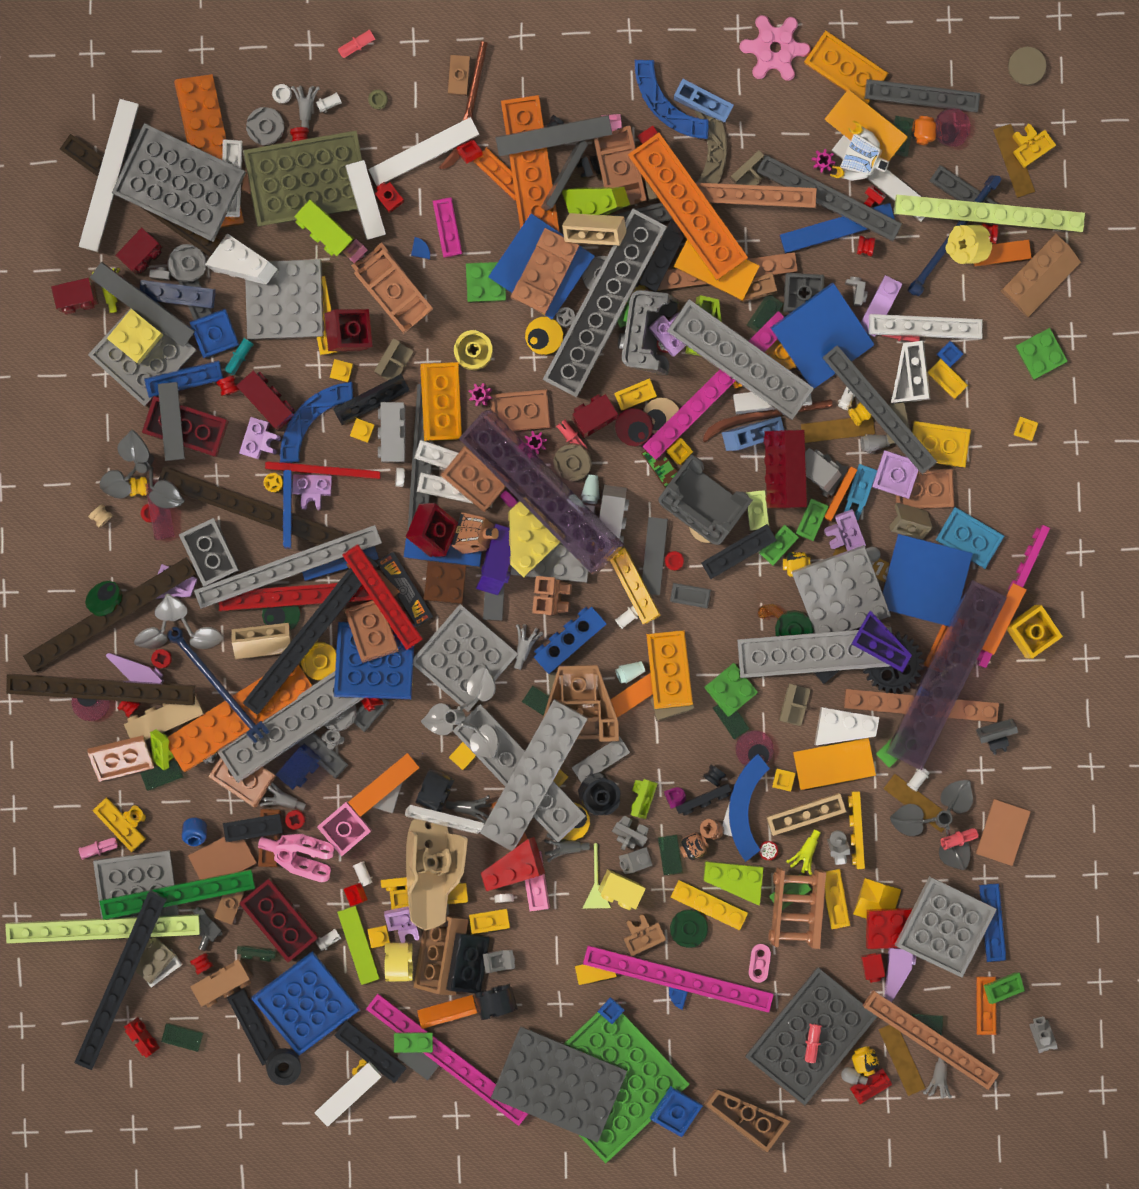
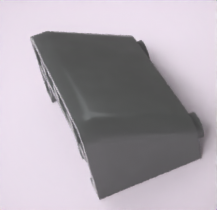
M642 290L633 292L629 302L622 350V361L626 366L655 374L668 375L669 361L665 356L656 355L657 338L648 327L661 315H664L666 318L674 316L678 310L679 300L668 293Z
M691 454L660 495L658 501L662 507L709 542L719 545L753 500L745 492H735L732 495L702 472L704 470L702 460Z

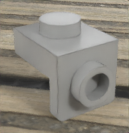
M858 277L846 279L845 285L856 287L853 306L861 307L862 302L866 303L868 291H864L866 282H862V278Z
M647 847L619 856L620 867L624 874L633 873L652 866Z
M499 950L483 954L486 973L515 969V957L512 950Z

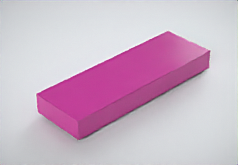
M452 198L434 200L433 206L443 257L461 255L462 250Z

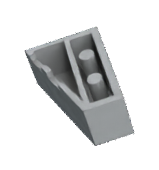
M381 402V408H378V420H381V427H378V439H381V447H378V458H381V462L405 463L404 402Z
M604 485L595 550L618 553V548L623 547L624 536H620L621 529H625L627 518H623L624 511H628L629 500L626 499L627 488Z

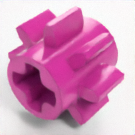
M824 149L823 153L816 151L815 153L818 157L811 159V161L815 162L813 169L818 167L821 174L824 169L830 172L831 168L829 165L835 164V161L831 160L833 153L827 154L826 149ZM820 157L822 159L827 158L826 165L824 163H819Z
M482 383L481 387L474 384L475 388L473 391H468L472 393V397L469 400L476 401L475 406L479 407L480 403L487 406V401L493 399L490 396L492 389H485V383ZM478 392H482L484 397L477 396Z
M532 431L530 438L525 436L528 443H525L523 446H529V454L534 450L539 455L538 450L540 448L546 449L542 446V443L546 442L547 439L540 438L542 436L541 432L535 435ZM532 438H536L537 441H541V443L538 444L537 448H534L533 445H530V443L532 442Z

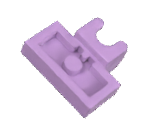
M676 313L669 320L664 315H661L648 327L672 357L686 346L666 332L679 313Z
M250 417L239 454L258 460L261 451L275 455L277 451L270 447V442L272 440L280 441L281 437L268 432L269 422Z
M293 474L292 494L301 495V508L306 510L308 502L314 501L316 509L321 510V496H331L332 476Z
M853 509L835 515L837 524L824 529L826 536H836L835 539L829 542L831 549L838 548L844 544L847 551L863 545L866 546Z
M409 906L384 911L388 932L398 930L401 943H405V936L407 934H412L415 940L420 939L419 928L410 921Z

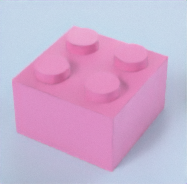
M348 801L317 826L341 856L372 831Z

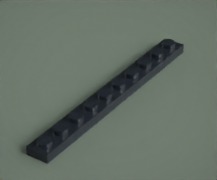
M367 556L373 567L376 568L378 564ZM351 568L243 701V704L255 714H260L362 586Z
M149 890L76 1057L75 1064L90 1070L93 1069L166 902V896Z

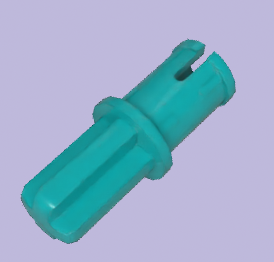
M243 338L236 352L232 353L234 355L225 367V371L235 375L242 362L246 361L245 357L254 344Z

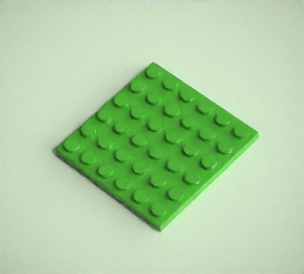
M597 1011L564 1043L627 1070L598 1143L579 1135L605 1164L651 1121L650 1116L670 1086L682 1092L689 1085V1082L623 1013L611 1024Z

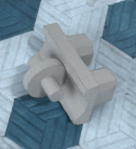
M623 816L612 830L613 833L619 835L617 841L622 843L621 849L625 850L626 846L634 849L635 845L643 847L648 839L646 837L648 828L639 824L636 831L630 829L632 820L626 816Z
M840 830L833 831L830 838L827 839L830 855L834 858L835 865L847 864L846 855H850V848L846 835Z
M1043 1016L1033 1019L1034 1023L1029 1024L1038 1052L1042 1053L1049 1049H1058L1049 1021L1045 1020Z

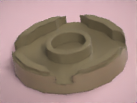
M1027 46L1019 48L1012 54L1008 62V71L1015 82L1028 86L1042 79L1046 72L1047 64L1045 57L1039 50Z
M565 444L555 454L553 461L554 469L560 477L568 481H579L586 477L591 470V455L580 444Z

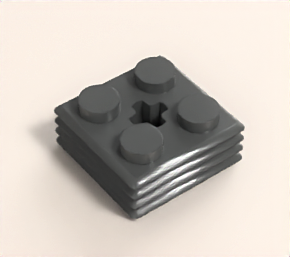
M787 273L785 275L784 312L791 313L823 290L824 275ZM802 289H806V292L809 293L805 298L799 295Z

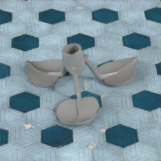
M167 593L155 609V616L163 620L162 628L158 630L155 627L143 630L135 638L134 644L148 649L163 646L167 641V635L164 634L166 622L178 619L183 621L189 635L192 637L190 645L195 648H212L218 645L224 639V636L212 627H203L193 633L185 619L188 612L187 607L180 600Z
M488 668L478 669L467 683V692L470 696H474V699L462 706H458L457 709H451L444 703L436 704L421 720V723L438 735L450 734L454 729V725L475 730L476 733L472 734L470 738L472 751L480 757L492 759L495 757L499 746L497 732L492 726L487 724L482 725L478 729L475 726L464 723L465 713L462 711L478 699L488 701L494 696L496 685Z

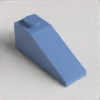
M682 79L673 99L690 109L722 122L727 120L734 106L685 79Z
M776 417L722 432L726 451L740 450L764 442V431L784 430L781 417Z

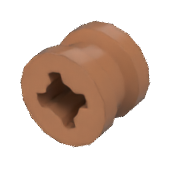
M706 819L701 823L700 832L703 837L717 840L723 835L724 827L719 821Z

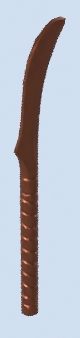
M480 41L463 121L470 117L473 121V109L488 45L487 42ZM456 147L453 148L450 155L439 166V169H447L459 159L460 155Z
M832 400L813 402L812 405L802 406L798 413L833 407ZM775 409L744 413L723 419L707 429L703 442H707L718 432L733 425L782 416L783 414Z

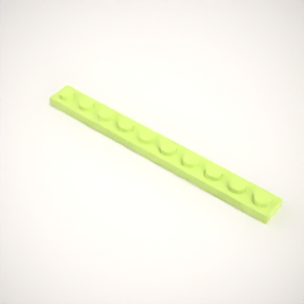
M896 195L894 214L1075 232H1083L1085 213L907 195Z
M199 914L159 916L150 937L200 935ZM137 917L110 918L105 920L82 919L6 923V942L26 943L129 938Z

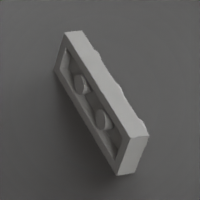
M619 736V741L610 742L571 768L582 783L586 777L601 772L629 754L630 751Z

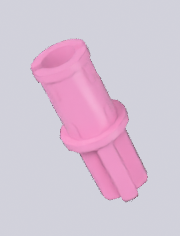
M111 838L101 842L95 841V844L80 847L81 859L83 860L97 854L101 856V853L117 849L118 843L115 838Z

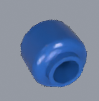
M189 818L184 821L182 825V840L190 846H198L204 843L207 838V824L200 818Z

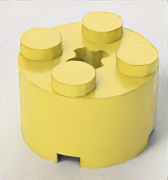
M981 225L955 226L949 235L946 252L950 254L955 262L960 264L984 261L989 257L992 250V242L989 241L990 233Z
M470 330L458 337L454 345V354L457 362L463 368L474 371L480 370L489 364L493 355V348L490 339L485 334L476 330ZM471 346H474L475 349L479 348V350L476 351V355L468 353V351L471 350Z
M385 943L386 982L412 981L413 944Z

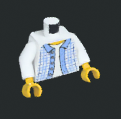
M852 121L856 124V128L854 130L848 128V130L854 135L841 166H832V168L837 169V174H830V176L854 181L865 179L868 175H872L875 168L885 172L889 161L880 158L882 153L880 142L873 132L861 127L858 122Z

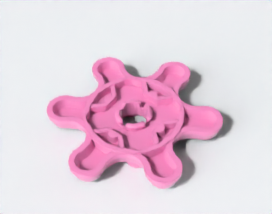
M758 16L755 21L759 30L758 37L754 40L744 39L740 43V50L743 53H752L757 57V64L752 70L753 76L757 79H762L770 69H777L784 80H792L795 76V70L791 65L792 59L797 56L806 57L811 52V47L808 43H799L793 38V33L798 27L797 19L788 17L782 26L774 27L767 16ZM777 42L780 44L781 50L777 53L772 52L770 49L772 43Z

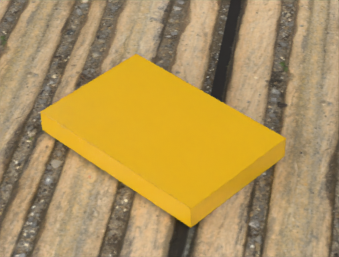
M913 422L912 433L937 461L936 464L966 467L971 429Z

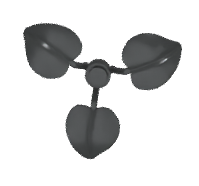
M133 429L130 430L119 442L117 450L124 460L128 462L134 461V469L125 478L119 470L108 471L101 478L100 489L114 498H125L131 492V484L127 480L136 471L140 473L149 471L150 488L152 489L149 498L156 506L175 508L183 504L185 500L177 487L171 482L160 480L153 485L154 468L152 464L154 456L149 452L142 438Z
M961 780L945 787L941 793L940 801L948 809L947 811H941L936 817L922 820L924 817L922 809L915 804H907L891 815V823L900 833L906 836H917L923 831L922 823L936 822L939 827L945 828L946 835L950 836L951 809L955 813L961 814L967 812L972 806L971 782L969 780ZM965 842L963 846L958 845L947 850L940 846L939 857L945 865L960 870L967 868L970 861L968 842Z

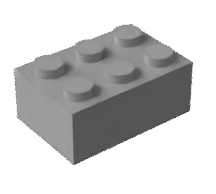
M215 518L179 534L203 587L240 571Z

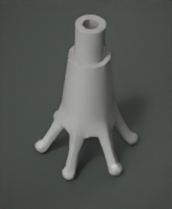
M292 86L291 89L294 91L299 105L302 127L309 128L312 104L320 87L317 86L315 89L314 86H311L307 97H304L302 86L297 88Z
M516 624L518 630V655L515 657L516 663L514 668L520 670L533 644L543 635V632L537 635L538 628H535L531 636L527 638L526 624H523L521 630L520 625Z
M273 782L271 783L272 787L268 786V790L274 794V797H262L261 799L272 802L260 803L261 807L265 805H279L291 809L297 808L302 811L306 805L297 801V798L281 791Z
M938 1058L933 1078L927 1089L923 1091V1094L928 1093V1096H932L937 1086H940L941 1098L943 1099L944 1096H948L950 1099L952 1095H950L947 1085V1064L944 1060Z

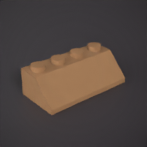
M1055 234L1000 292L1025 316L1029 317L1081 261L1070 246Z
M446 915V922L430 930L423 929L413 988L439 995L456 996L455 991H448L446 987L456 933L466 934L468 919Z

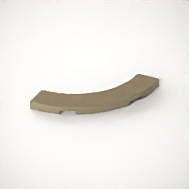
M694 111L699 119L709 120L707 160L704 170L696 183L718 184L723 174L727 156L724 126L722 121Z

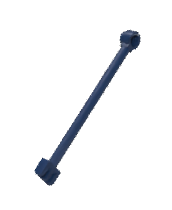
M990 175L984 183L985 187L974 202L982 203L991 190L996 189L999 185L1001 177ZM960 220L956 226L966 225L968 221ZM949 236L921 274L908 287L907 291L912 295L920 296L924 291V281L946 253V244L948 243Z
M172 627V630L168 631L169 641L181 647L250 729L246 732L249 739L254 744L258 741L253 735L256 734L262 739L264 736L260 730L262 729L265 734H268L270 732L262 721L257 725L253 722L183 638L182 630L178 627ZM172 631L178 632V636H172Z

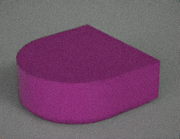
M507 491L500 495L501 499L510 509L518 503Z
M675 787L664 791L670 809L686 801L685 791L682 788Z

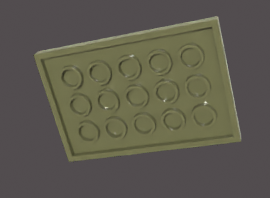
M357 131L243 150L257 227L297 220L294 216L310 199L327 214L358 209L345 167L346 165L362 161Z

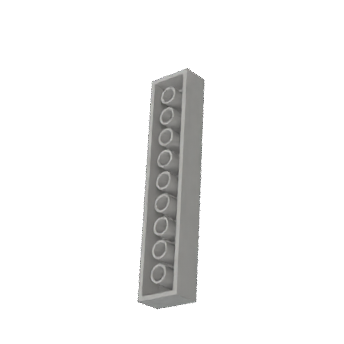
M635 209L631 210L625 222L627 232L620 246L613 245L543 378L544 381L578 398L667 229V226Z

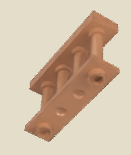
M777 867L776 872L773 874L775 894L772 930H769L768 934L769 941H771L773 946L779 947V940L806 941L811 948L820 949L826 872L822 869H814V874L811 876L785 875V870ZM784 883L811 884L813 886L812 893L810 895L783 894ZM782 902L809 903L811 905V912H808V914L782 913ZM781 921L808 922L809 931L806 933L780 932Z

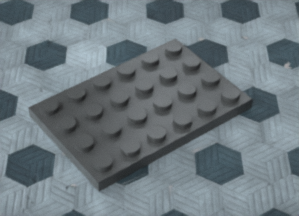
M144 123L112 193L214 242L246 171Z
M817 967L745 1057L805 1106L877 1016L865 1009L863 1003ZM810 1024L822 1026L819 1039L821 1045H818L815 1063L805 1061L807 1047L805 1041H808Z
M520 1026L491 1098L598 1143L627 1070Z

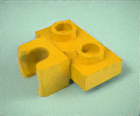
M1027 124L1024 128L1027 136H1022L1019 132L1013 134V139L1019 146L1013 154L1023 168L1056 146L1046 130L1037 135L1031 124Z

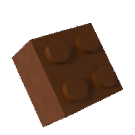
M428 561L424 600L463 604L467 566Z

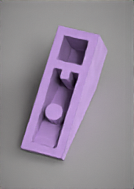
M886 275L882 279L861 321V325L867 334H869V315H887L902 286V283Z
M112 653L106 655L130 681L164 682L161 678L163 674L156 667L153 669L150 666Z
M888 948L884 997L891 1002L912 970V965L916 963L915 955L900 948Z

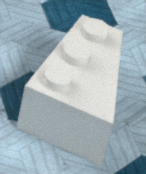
M226 234L205 264L215 273L228 274L232 277L236 276L266 285L277 271V268L269 261L229 234Z
M924 342L903 343L891 404L930 400Z
M821 707L814 745L875 737L879 717Z

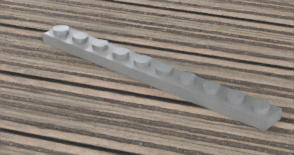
M376 525L194 590L200 609L343 558L342 554L356 544L362 550L382 544Z

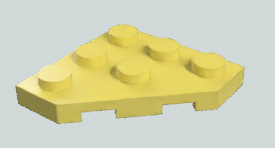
M521 499L508 513L510 526L509 546L510 565L525 577L564 538L524 499Z

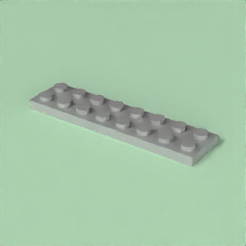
M690 299L685 303L666 331L790 420H793L814 389Z
M887 628L892 633V628ZM859 630L737 640L740 678L887 667L890 665L852 645Z
M334 671L301 693L297 700L264 720L262 723L270 732L265 734L261 729L260 732L264 736L262 739L256 734L253 735L257 739V743L254 744L244 733L217 752L236 782L239 783L364 698L334 697Z
M556 699L553 700L480 834L510 851L516 848L588 719L586 716Z
M480 704L465 718L464 723L475 726L478 729L482 725L487 724L492 726L497 732L499 746L495 757L490 759L476 756L506 787L525 751ZM458 725L452 731L472 751L470 738L476 731ZM553 781L533 817L559 842L586 815Z

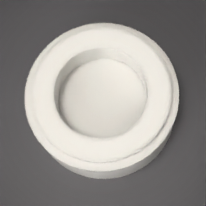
M279 84L274 87L272 96L277 103L286 104L290 101L292 92L287 85Z
M396 468L395 486L403 487L405 469Z
M513 894L494 896L495 903L514 901Z

